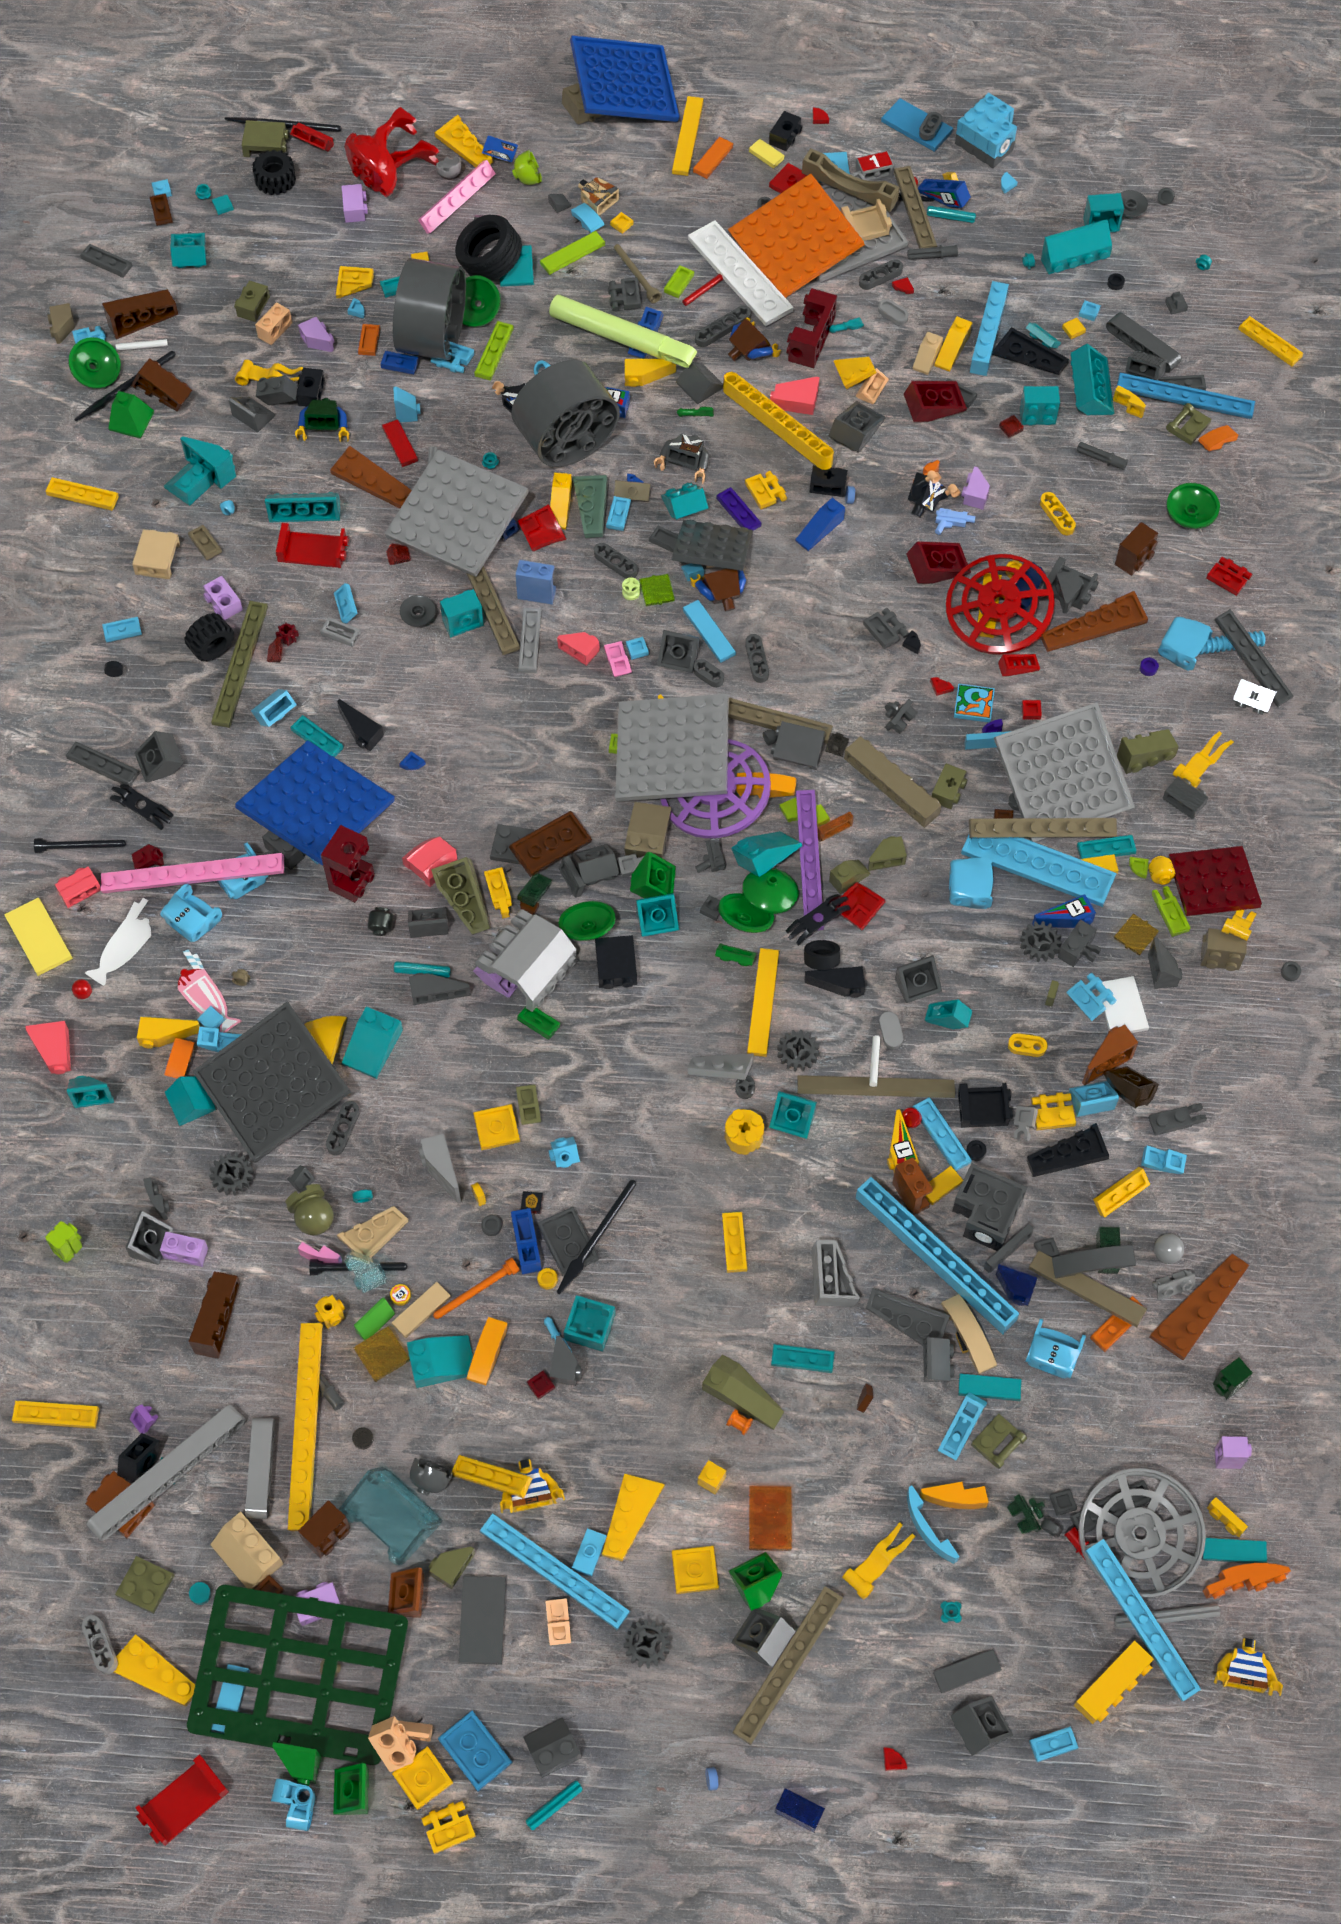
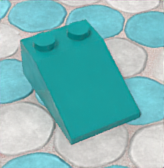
M184 436L180 438L185 459L189 463L198 462L210 470L213 483L220 489L236 477L235 465L232 460L233 456L229 450H224L216 444Z
M779 831L745 837L738 841L731 849L740 867L760 877L802 847V843Z
M366 1006L356 1024L342 1060V1065L377 1079L403 1031L401 1021Z
M468 1335L432 1337L407 1342L416 1389L467 1377L473 1359Z

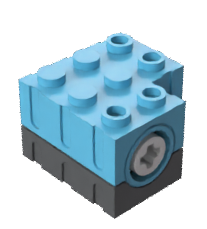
M987 93L983 99L958 120L955 144L971 155L976 156L977 159L988 164L991 168L996 167L1014 149L1017 126L1012 124L1014 108L994 95Z

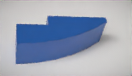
M645 307L642 319L638 322V325L658 332L664 315L661 311ZM629 347V355L642 359L647 355L644 352Z
M531 1208L512 1211L511 1217L522 1274L539 1272L542 1268Z

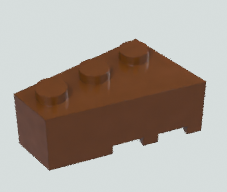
M150 358L137 373L131 385L135 389L139 387L145 390V394L148 396L152 394L158 397L160 403L175 411L180 409L192 392L186 383L179 381L173 373L166 371L157 361H153Z

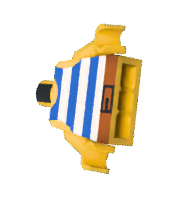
M525 1459L518 1462L520 1472L517 1473L532 1478L524 1498L503 1492L500 1512L503 1513L504 1509H510V1513H513V1511L519 1512L552 1505L553 1503L557 1504L556 1499L563 1498L564 1501L565 1496L563 1490L559 1488L557 1482L548 1473H543L541 1468L532 1469L531 1460Z
M1244 1638L1242 1649L1234 1648L1231 1653H1226L1217 1664V1672L1213 1681L1215 1684L1220 1680L1223 1682V1687L1227 1686L1264 1693L1269 1687L1268 1694L1272 1696L1273 1691H1277L1279 1696L1282 1694V1683L1278 1681L1265 1654L1255 1652L1256 1641L1253 1639Z

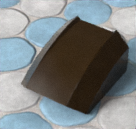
M1128 1066L1103 1073L1107 1082L1117 1092L1119 1097L1135 1109L1143 1105L1148 1106L1159 1086L1158 1083Z

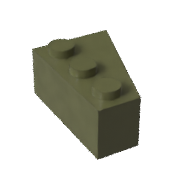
M1169 729L1150 732V736L1145 737L1139 734L1135 736V739L1128 740L1127 737H1122L1117 758L1126 774L1136 773L1144 767L1155 766L1161 761H1169L1176 756L1179 746Z

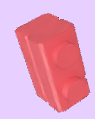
M89 866L77 869L73 875L62 877L54 884L67 908L101 891L99 882Z

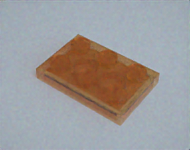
M749 1486V1551H791V1487Z

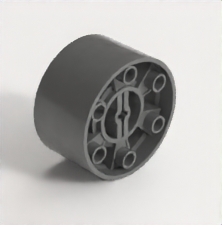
M409 258L406 261L399 278L393 311V343L397 352L450 360L452 358V355L448 354L449 352L452 353L450 342L458 344L465 310L466 277L462 266Z
M579 360L562 361L536 374L520 390L511 411L512 420L541 462L550 467L568 466L590 456L612 435L620 415L618 404L588 364Z

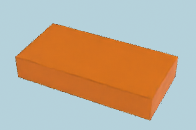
M362 325L358 348L359 355L376 356L380 325Z

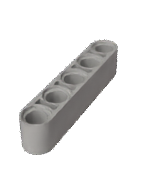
M274 1418L252 1419L245 1516L247 1519H268L275 1437Z

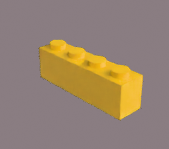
M1134 1640L1073 1706L1092 1724L1097 1720L1101 1723L1109 1714L1106 1710L1111 1705L1116 1707L1123 1700L1121 1694L1126 1689L1130 1692L1138 1684L1136 1681L1137 1677L1140 1674L1144 1677L1153 1668L1150 1664L1154 1659Z

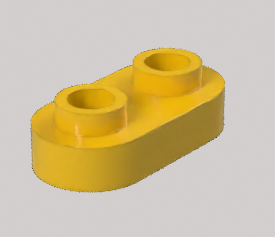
M1017 1033L1009 1038L1008 1049L1018 1055L1041 1057L1046 1053L1047 1042L1040 1036ZM1037 1046L1040 1050H1035L1034 1047Z

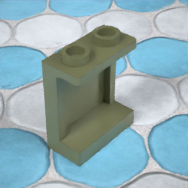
M246 120L241 145L243 156L250 157L251 150H281L283 153L286 152V140H289V130H286L285 123Z

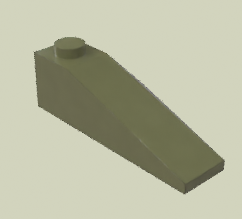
M464 857L431 869L437 888L459 915L472 935L491 929L472 860Z
M723 1354L712 1365L702 1382L703 1391L773 1430L784 1414L779 1405L739 1363Z

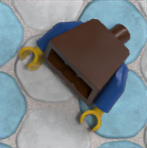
M747 317L741 323L733 326L729 341L734 348L728 353V356L735 361L742 355L747 361H750L751 359L769 355L779 357L781 349L777 350L778 344L776 343L772 345V348L769 347L770 343L767 338L754 326L755 322H750V318Z
M723 569L704 574L702 580L700 574H697V580H693L690 577L691 585L697 588L709 601H712L714 604L723 603L724 610L727 612L735 609L733 600L737 599L743 592L746 578L741 570Z

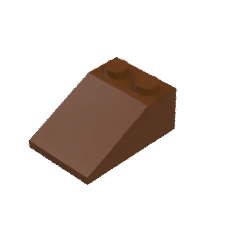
M1125 1024L1121 1027L1116 1026L1108 1032L1109 1034L1087 1067L1082 1081L1083 1085L1089 1084L1103 1076L1104 1072L1113 1070L1133 1058L1138 1041Z

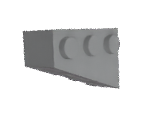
M816 1240L811 1248L815 1306L855 1307L860 1298L852 1284L851 1275L849 1276L845 1267L846 1263L837 1240Z

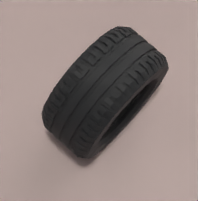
M484 215L470 222L460 233L456 242L455 255L469 276H483L493 281L507 274L517 263L522 248L521 238L506 218L500 215ZM498 240L491 251L483 256H479L486 245Z

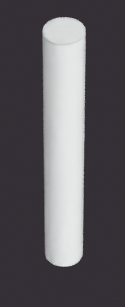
M163 339L116 344V351L168 346V341Z
M877 1035L872 1038L869 1081L871 1087H876L878 1080L880 1036Z

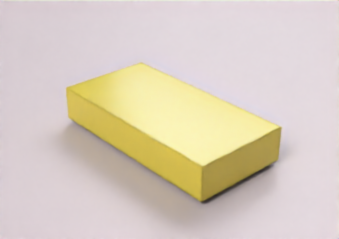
M761 139L749 147L751 154L773 169L784 160L782 153Z

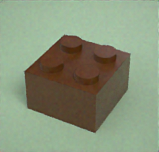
M1140 522L1120 543L1115 565L1131 576L1136 571L1139 572L1143 568L1144 562L1151 560L1155 554L1154 548L1158 543L1156 541L1158 532Z
M328 1500L298 1530L302 1541L321 1559L324 1555L327 1556L332 1552L335 1547L334 1544L339 1539L343 1540L349 1534L351 1527L347 1517Z

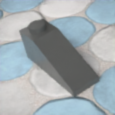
M417 973L409 976L413 1005L471 996L468 983L428 973Z

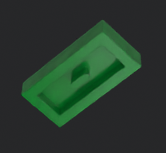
M720 943L716 949L715 956L720 957L723 961L738 962L741 966H752L757 953Z
M525 1007L517 1016L519 1022L548 1040L560 1027V1022L538 1008L531 1012Z

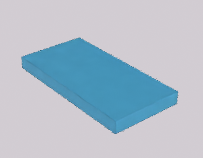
M901 98L881 118L882 123L934 152L953 132V127L942 122L933 139H922L919 136V128L928 113Z

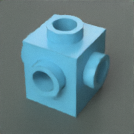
M562 1137L554 1142H550L551 1150H548L551 1162H555L556 1167L566 1168L573 1163L580 1162L574 1137Z

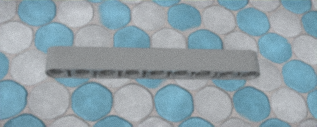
M232 1405L226 1406L93 1515L86 1526L100 1541L109 1538L244 1425L245 1418Z

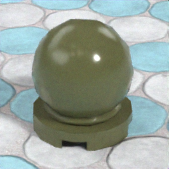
M311 1184L305 1186L307 1190L299 1194L297 1191L292 1193L285 1203L288 1211L294 1213L295 1224L301 1232L311 1236H318L328 1231L332 1225L334 1214L332 1206L323 1198L324 1191L319 1184Z

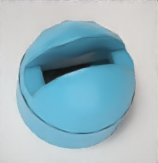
M228 500L220 504L223 514L229 516L234 513L235 506L233 501Z

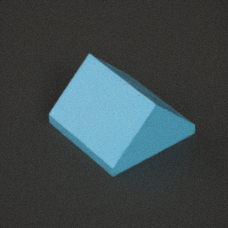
M1107 1081L1069 1088L1077 1117L1114 1110L1119 1100V1095Z

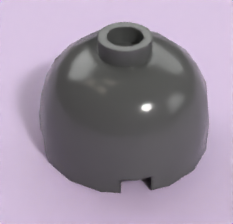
M414 1458L410 1470V1480L413 1485L418 1487L417 1492L429 1496V1493L442 1492L449 1484L453 1472L448 1469L446 1472L441 1471L442 1466L421 1458L419 1461L417 1458Z

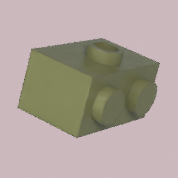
M249 280L247 285L243 287L240 298L235 301L234 307L237 317L256 322L270 298L268 286Z

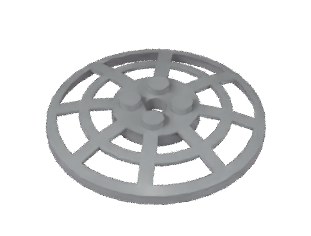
M1146 1468L1122 1470L1098 1483L1085 1500L1078 1524L1079 1543L1088 1566L1104 1584L1106 1583L1085 1552V1550L1096 1544L1085 1545L1084 1523L1088 1510L1098 1516L1096 1524L1097 1543L1103 1539L1102 1527L1104 1520L1115 1526L1114 1537L1105 1540L1109 1548L1118 1546L1120 1551L1125 1554L1120 1565L1127 1576L1136 1579L1151 1578L1156 1590L1138 1591L1142 1598H1152L1172 1592L1186 1583L1196 1571L1201 1562L1206 1541L1203 1516L1190 1492L1169 1475ZM1146 1476L1160 1480V1483L1155 1492L1145 1489L1129 1490L1126 1477ZM1118 1480L1121 1492L1112 1497L1103 1508L1092 1502L1102 1488ZM1168 1485L1184 1498L1192 1513L1179 1516L1174 1506L1163 1497ZM1131 1496H1145L1151 1498L1147 1508H1135ZM1123 1499L1126 1512L1119 1518L1108 1512L1116 1502ZM1159 1503L1169 1511L1173 1519L1162 1522L1161 1518L1154 1513ZM1195 1521L1197 1527V1546L1194 1556L1182 1551L1184 1544L1183 1525ZM1176 1527L1177 1543L1174 1548L1166 1544L1165 1540L1166 1530ZM1136 1528H1142L1145 1531V1538L1143 1540L1136 1538L1134 1534ZM1160 1551L1171 1555V1558L1163 1566L1156 1569L1153 1556ZM1132 1559L1144 1560L1148 1572L1128 1570ZM1178 1559L1190 1564L1187 1571L1178 1580L1164 1587L1159 1575L1168 1571Z

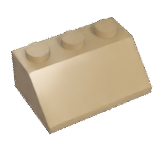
M241 1511L222 1527L211 1543V1547L248 1589H255L268 1575L271 1576L283 1565L281 1558Z

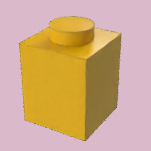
M708 1460L698 1476L697 1484L716 1495L726 1478V1470Z

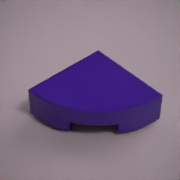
M1002 719L987 723L982 728V733L1001 732L1003 727Z

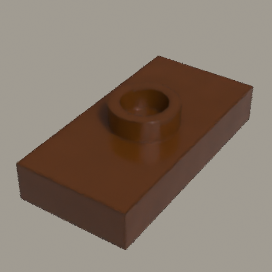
M166 194L151 196L150 201L156 226L172 223Z

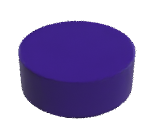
M1144 658L1140 664V671L1145 676H1153L1157 673L1159 664L1154 658Z

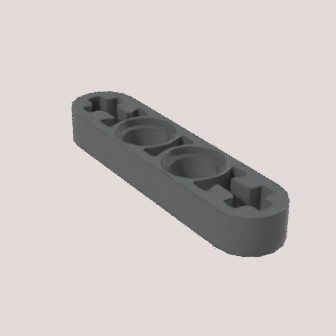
M739 306L697 331L695 334L696 345L706 347L732 332L734 325L741 323L747 317L751 318L750 308ZM727 320L734 321L732 325H728L725 322ZM718 328V329H720L721 331L718 332V333H715V332L712 331V329Z

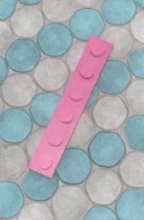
M483 160L418 219L427 234L435 230L496 174L488 160Z

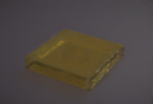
M389 1326L353 1347L374 1382H377L410 1361V1358Z

